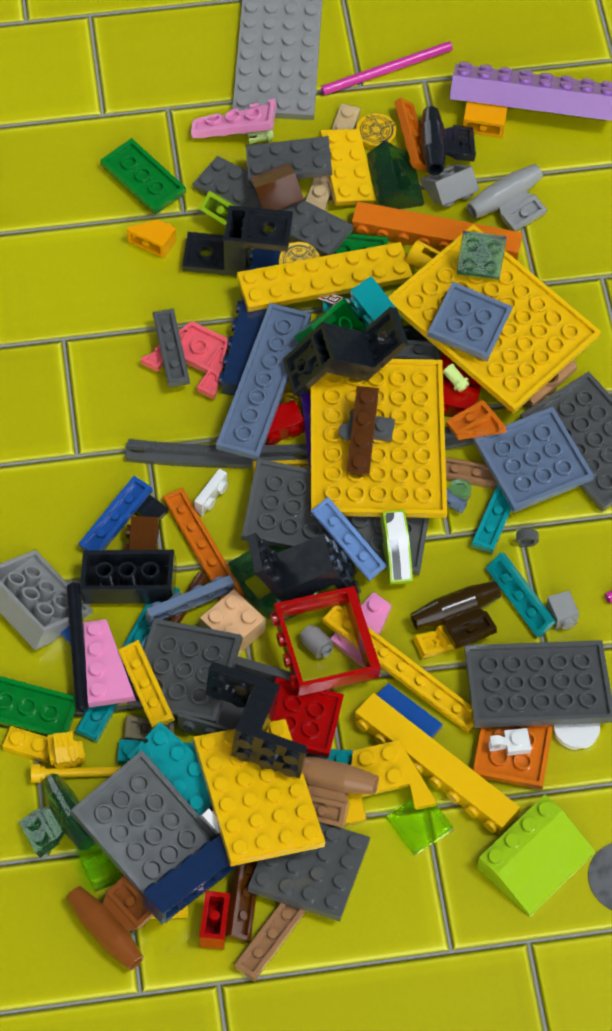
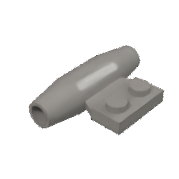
M536 164L514 171L488 186L467 204L469 214L473 218H478L499 210L501 220L511 231L516 232L546 214L547 209L535 195L527 191L543 178L541 169Z

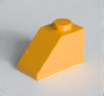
M160 220L132 225L127 228V240L129 243L165 258L177 241L176 228L170 223H164Z

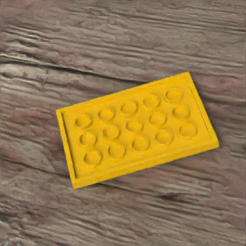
M286 719L270 723L267 730L268 733L292 741ZM235 729L193 737V744L230 867L325 847L326 842L303 771L300 779L287 777L281 772L264 769L258 764L241 761L231 756Z

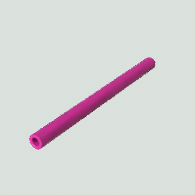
M448 41L322 85L321 92L325 96L453 51L452 44Z

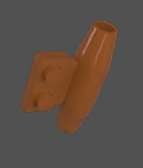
M125 876L119 879L106 892L103 903L81 886L76 887L68 894L66 900L80 923L110 956L128 970H133L143 961L144 956L129 932L143 927L153 915L143 905V896Z

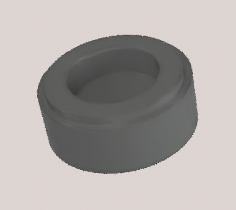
M534 529L519 530L516 533V542L523 547L534 546L539 542V533Z

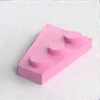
M373 592L361 605L367 626L380 635L392 605ZM335 633L330 638L334 642L333 645L365 668L361 652Z

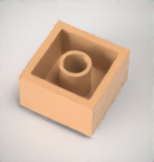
M234 589L200 617V625L203 628L242 635L243 640L238 655L266 631V619Z

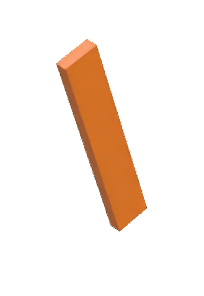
M183 487L162 496L166 507L201 568L209 576V582L211 583L217 577L223 576L224 578L230 575L234 581L233 589L243 597L244 593Z

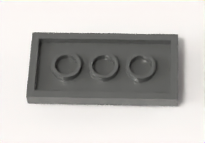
M329 136L246 145L249 185H252L250 177L290 163L297 179L333 175Z

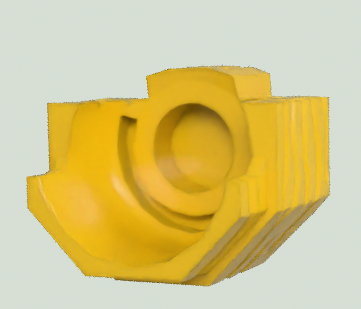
M72 731L47 735L51 766H55V768L76 767L80 763H86L83 742L74 741Z

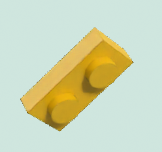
M10 726L2 745L3 750L47 764L50 758L48 737Z

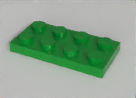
M132 138L100 160L101 166L154 215L186 193V187Z
M0 676V725L13 726L46 737L54 733L69 732L77 711L75 696Z

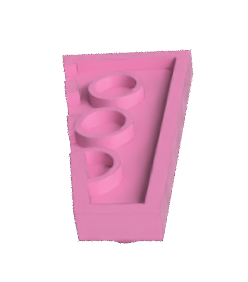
M275 98L270 99L268 104L260 106L258 103L250 105L249 109L241 111L235 108L222 116L220 113L194 119L191 129L192 138L273 130L277 106Z

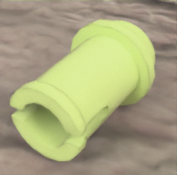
M273 130L247 133L248 137L257 136L249 139L250 145L267 140L270 142V140L274 139Z
M454 364L444 369L443 374L455 386L454 390L462 392L469 386V379L467 377L464 378Z

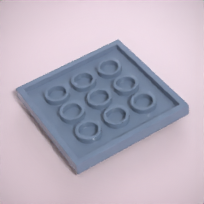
M554 407L505 425L507 432L503 434L474 438L473 443L514 513L594 480V474Z

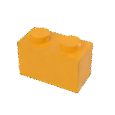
M467 101L463 126L473 127L474 134L503 138L508 107Z

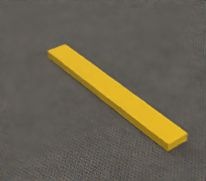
M340 605L333 606L322 619V622L360 651L347 610ZM368 627L381 668L468 734L474 728L471 705Z

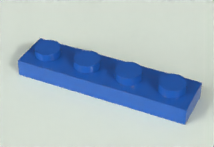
M133 476L78 543L79 546L84 550H105L153 491L152 487L136 476Z

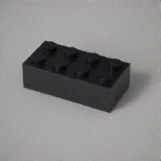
M83 550L80 593L83 604L155 603L158 601L162 603L169 600L171 596L175 595L177 561L174 550Z

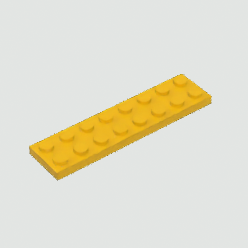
M401 242L237 272V280L248 312L267 309L269 303L283 306L331 295L347 294L370 276L374 278L380 287L405 283L413 276L410 266L406 262V255Z

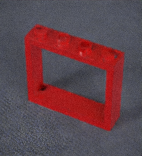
M355 586L274 603L273 612L270 613L271 623L277 627V642L279 647H283L285 653L283 654V662L285 667L290 669V685L292 689H296L298 696L379 677L381 666ZM345 604L365 668L303 682L283 617Z

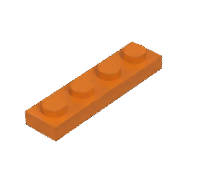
M400 97L395 101L396 114L401 124L405 147L410 157L409 162L414 169L427 173L421 150L420 125L414 104Z

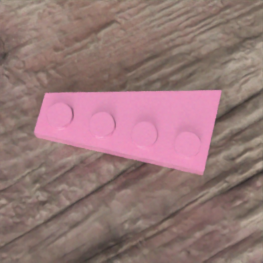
M107 620L84 622L89 707L136 701Z

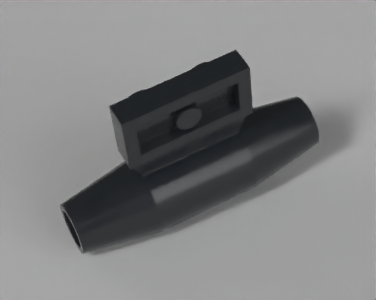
M434 106L426 107L422 114L420 137L422 156L428 173L431 175L441 174L444 171L446 155L453 157L454 160L474 162L476 151L473 127L453 125V127L445 129L438 108Z

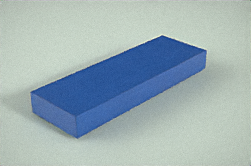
M388 683L377 694V696L431 738L442 728L443 724L391 684Z

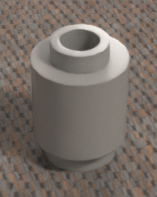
M309 625L301 632L300 639L302 644L315 657L326 658L333 651L332 646L334 642L319 627Z

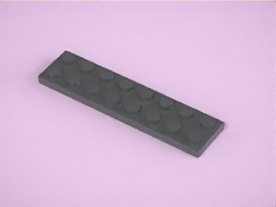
M219 156L209 164L193 183V188L205 195L211 191L221 195L237 206L262 208L253 185H249L248 171ZM305 200L281 209L293 211L290 239L295 242L308 243L322 256L334 254L353 231L352 224Z

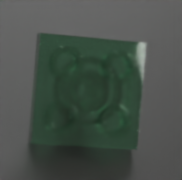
M463 231L456 270L457 274L500 279L507 240L506 236Z

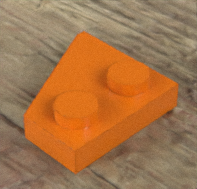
M484 400L446 420L447 427L458 440L507 432L506 426Z

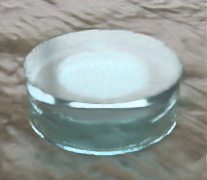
M458 479L450 484L449 490L454 495L467 501L471 496L472 488L466 480Z

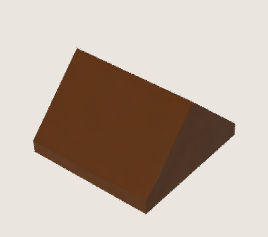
M290 163L250 177L263 209L281 210L304 201L296 174Z

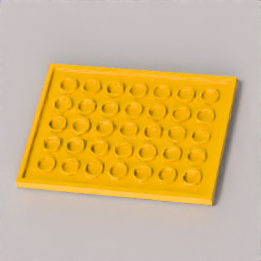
M474 224L388 296L403 319L513 414L601 334L598 328ZM452 282L513 306L488 362L427 337L432 322Z
M392 359L368 381L326 373L310 388L311 510L329 497L344 516L381 517L383 511L405 510L406 517L447 518L442 360ZM357 386L379 388L376 416L395 419L391 442L373 439L369 477L347 474L350 441H345L339 436L340 426L349 423L351 412H354Z

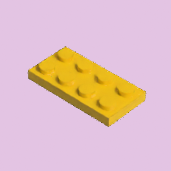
M360 129L320 130L319 137L329 136L333 175H329L328 179L334 206L357 205V201L374 204L376 197Z

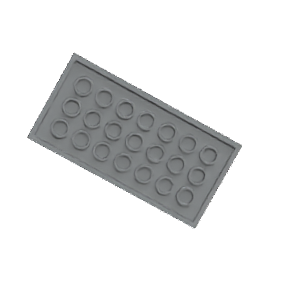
M242 0L233 109L238 108V111L249 109L251 104L258 103L260 106L268 104V100L275 98L277 104L275 118L314 120L322 0Z

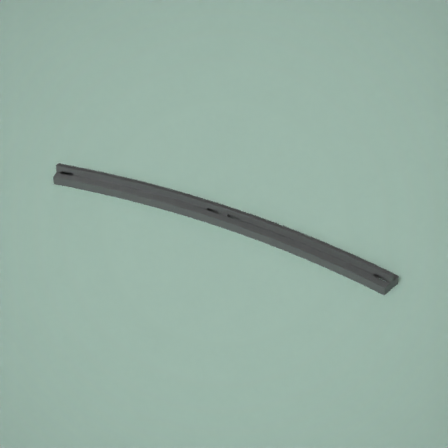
M444 427L445 450L474 445V438L458 440L448 427ZM128 439L125 462L184 467L253 468V461H257L217 450L216 445L168 443ZM306 444L264 445L260 459L268 461L308 460L307 456L294 457V455L307 454ZM132 450L144 451V453L132 452Z

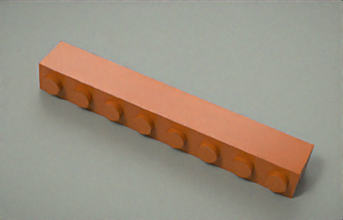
M357 201L352 219L353 231L351 234L388 237V241L401 242L403 245H414L419 240L436 250L442 251L474 223ZM474 224L518 261L522 232Z

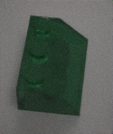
M383 141L367 153L368 166L371 170L372 182L377 195L376 199L381 206L405 209L424 205L417 172L409 162L408 152L387 141Z

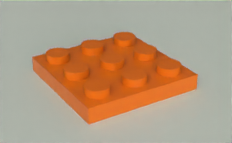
M553 725L481 728L473 771L485 780L542 790ZM528 729L531 753L507 756L506 749L489 751L488 741H490V736L500 735L503 737L504 730Z

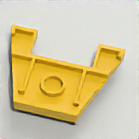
M400 740L353 750L351 765L379 776V785L375 794L410 786L416 810L437 805L436 800ZM348 793L349 809L345 823L346 826L367 821L363 797L370 796V794Z

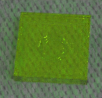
M413 799L387 815V820L414 856L454 830L453 825L437 805L416 810Z

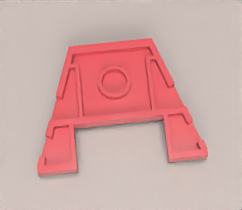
M191 321L179 330L187 365L206 373L197 386V392L214 400L219 386L220 372L223 370L224 356L228 350V338ZM159 345L155 348L154 352L148 356L146 354L141 358L142 365L156 372H159L163 366Z

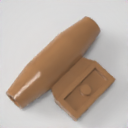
M305 757L303 774L306 784L309 785L308 790L318 821L329 825L345 827L349 809L346 793L374 795L378 789L379 776L353 765L318 757Z

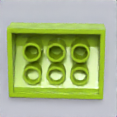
M543 795L479 857L477 869L530 917L596 851L564 811L546 795Z

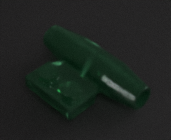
M58 774L48 775L42 784L49 807L37 808L19 821L33 850L41 858L60 844L59 841L64 834L79 850L90 849L95 844L94 840L69 813L80 801L74 791Z

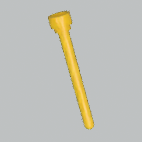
M31 764V783H41L46 778L112 776L121 767L45 768L41 764Z

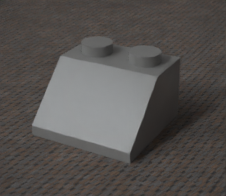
M453 164L444 168V171L439 175L429 174L420 178V182L433 202L443 205V207L455 204V200L459 198H470L474 192L479 191L471 166Z

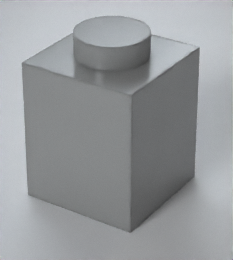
M570 591L547 598L546 609L556 621L554 624L555 630L562 628L567 630L577 624L579 612Z

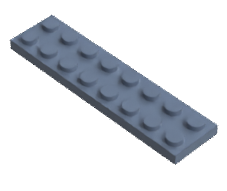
M269 303L216 443L217 450L254 460L260 459L289 380L283 358L299 344L294 336L310 323L311 313Z

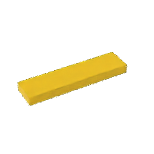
M134 641L118 649L152 728L154 729L159 722L166 725L174 721L175 718L140 641Z

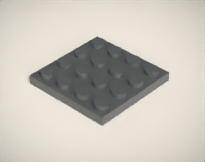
M154 618L144 652L173 716L182 713L215 724L218 723L224 701L215 700L211 696L206 695L209 667L213 661L234 668L243 640L242 635ZM132 686L136 701L127 702L129 707L144 710L136 690Z
M319 822L326 842L325 847L258 861L248 886V892L340 922L369 846L370 837Z

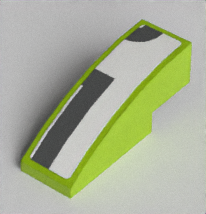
M405 510L383 511L380 524L390 585L412 583L411 550Z

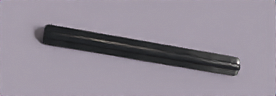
M70 582L67 585L75 704L78 712H86L90 707L87 695L80 584Z

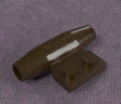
M495 581L467 586L430 601L410 614L411 620L416 630L445 625V633L453 647L457 649L497 633V627L490 615L482 609L500 599L501 592Z

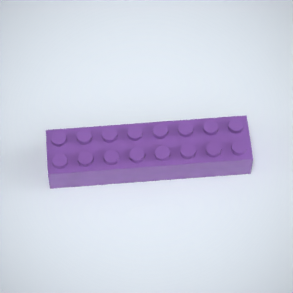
M460 62V64L455 65L450 99L612 121L611 81L598 83L589 78L576 80L567 75L553 77L550 73L538 75L533 74L529 70L512 71L511 68L507 67L493 69L490 65H480L478 67L472 66L468 62Z

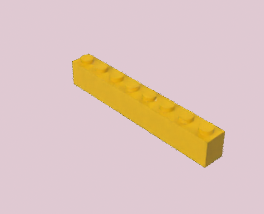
M375 693L355 712L356 726L361 731L370 733L378 744L400 740L419 774L427 778L432 787L441 789L446 793L451 802L458 803L464 807L470 817L477 818L483 822L484 827L489 832L497 833L501 837L518 818L520 807Z

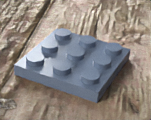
M452 282L432 322L427 337L488 362L513 306Z

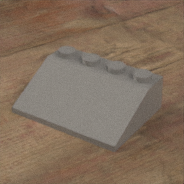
M36 550L0 564V613L34 650L51 644L62 636V631L70 626L67 598L68 583ZM81 598L83 619H85L93 610L88 604H83Z

